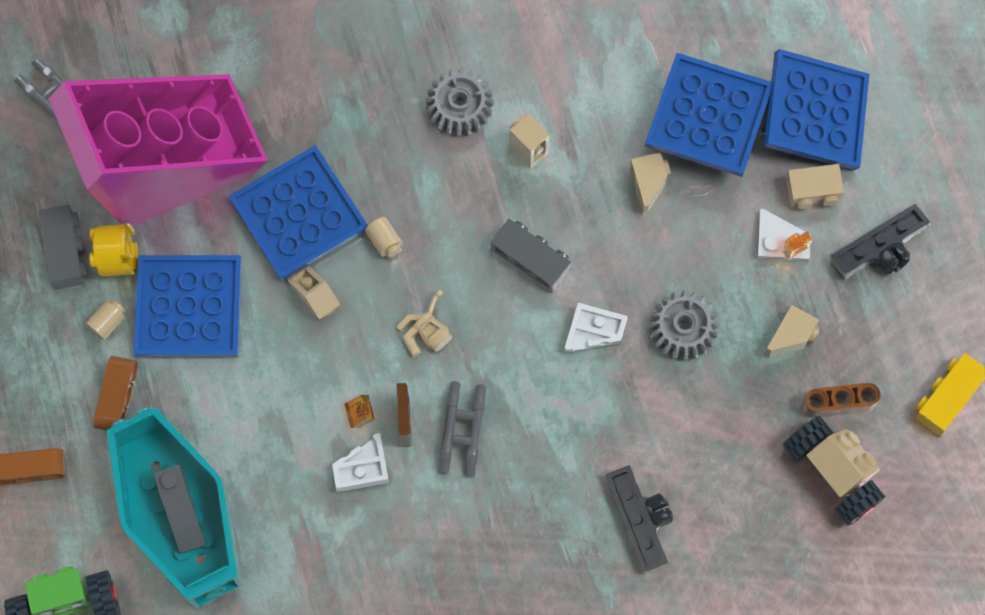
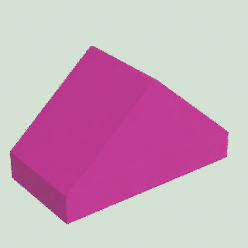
M230 74L64 81L49 98L87 191L120 224L129 223L131 226L137 225L253 176L268 161Z

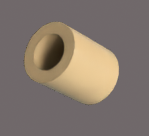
M386 217L378 218L366 227L365 233L382 257L388 256V258H391L401 251L400 247L403 242Z
M106 300L87 320L85 325L105 341L124 320L125 316L122 313L125 309L115 300L111 303Z

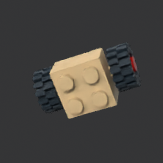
M819 415L793 433L783 443V446L796 462L807 456L839 497L847 494L848 497L834 510L845 524L850 526L869 513L886 497L873 480L868 481L880 469L877 467V461L874 456L869 452H865L860 446V440L856 434L847 429L832 434L833 431Z

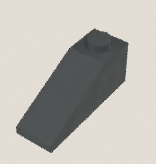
M180 465L155 472L154 476L180 554L206 546L184 470Z

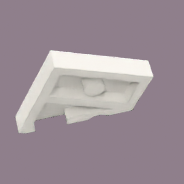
M760 209L757 259L809 262L811 235L765 209Z
M578 303L564 352H574L621 343L628 316Z
M380 433L372 436L373 439L362 447H356L348 456L342 457L332 464L337 492L389 483Z

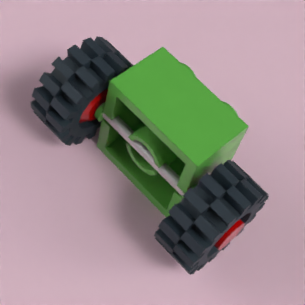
M73 566L58 569L57 574L54 575L39 574L31 577L30 582L24 583L27 594L4 600L5 615H71L91 608L94 610V615H121L116 589L107 570L85 576L78 568H73Z

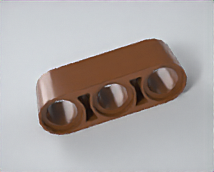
M110 356L94 415V428L108 430L112 428L111 425L116 421L126 419L138 370L137 360Z
M873 383L815 388L806 394L802 403V409L807 416L813 418L819 415L826 417L868 412L876 407L881 398V392L877 385ZM861 393L871 394L873 402L864 401ZM835 396H844L848 404H838ZM809 399H818L821 402L822 407H812L809 403Z
M51 448L0 454V486L55 480L65 477L63 449Z

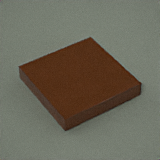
M396 383L401 447H411L408 386L406 383Z

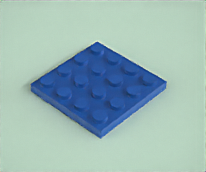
M781 49L775 51L764 147L833 165L839 164L840 167L852 170L859 169L861 165L870 74Z
M676 52L645 142V147L743 177L772 90V82Z
M316 145L228 196L281 282L364 233L368 226Z
M138 255L134 356L239 357L241 255Z

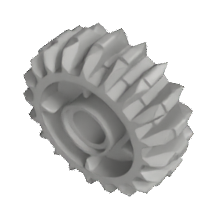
M460 68L457 75H454V72L450 70L449 77L441 74L439 76L440 82L435 80L432 82L434 89H428L429 97L426 99V105L429 106L427 113L432 115L431 121L433 124L438 123V129L442 130L447 127V134L449 135L453 130H456L458 136H461L462 130H466V133L470 135L472 127L479 131L481 129L480 123L485 125L488 123L486 116H492L491 107L494 106V100L491 99L493 92L492 90H487L489 88L487 81L481 83L482 76L478 75L473 78L471 70L467 75H463V70ZM458 99H463L466 101V103L462 106L454 104V102Z
M684 290L679 298L673 292L671 293V301L664 296L662 298L663 305L656 304V312L651 313L650 316L653 322L649 324V328L655 330L651 333V338L659 339L656 342V347L659 348L665 345L663 353L667 355L670 350L673 351L674 359H677L678 353L683 354L682 358L684 361L688 359V353H691L692 357L696 359L698 358V350L702 354H706V346L713 347L715 343L713 339L718 338L719 332L715 329L719 328L720 322L714 321L718 317V313L710 312L713 309L712 303L704 305L706 300L704 296L699 301L696 300L695 292H692L691 297H686V291ZM680 321H687L690 323L691 328L682 330L679 328L678 323Z

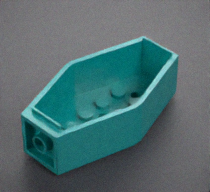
M156 407L143 408L136 412L135 417L129 420L121 419L111 425L112 428L107 430L119 519L124 532L194 609L243 586L230 498L218 473ZM159 462L161 464V468L158 471L180 465L184 470L206 546L180 554L155 480L154 473L158 471L151 469L153 463ZM198 555L206 557L203 564L196 563Z

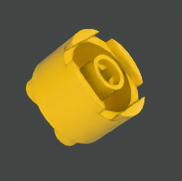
M131 224L105 225L90 229V239L93 243V252L90 253V264L92 268L97 267L99 276L113 277L135 274L133 270H137L138 247L137 242L132 243L130 235H135Z

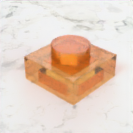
M807 231L801 235L795 233L786 239L782 252L789 260L808 249L813 239Z
M360 395L344 404L350 428H360L375 420L369 395Z

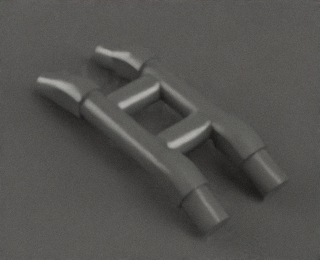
M38 57L31 64L50 84L40 93L21 74L14 82L58 122L48 99L64 80Z
M453 381L450 384L439 472L449 473L452 445L468 446L465 475L474 477L476 475L487 387L483 384L477 385L473 411L458 409L461 384ZM456 419L471 421L470 436L454 434Z

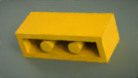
M964 353L960 359L956 356L946 368L950 371L945 379L940 376L931 387L935 391L929 399L924 396L916 406L919 412L915 419L939 437H941L985 380V367L967 353Z

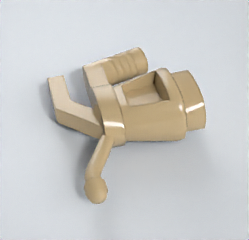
M437 290L435 295H433L427 313L408 314L396 326L402 332L412 321H417L402 338L412 357L421 354V350L414 339L418 334L426 346L432 348L435 352L441 350L452 338L448 327L436 320L432 315L437 298L443 294L442 290Z

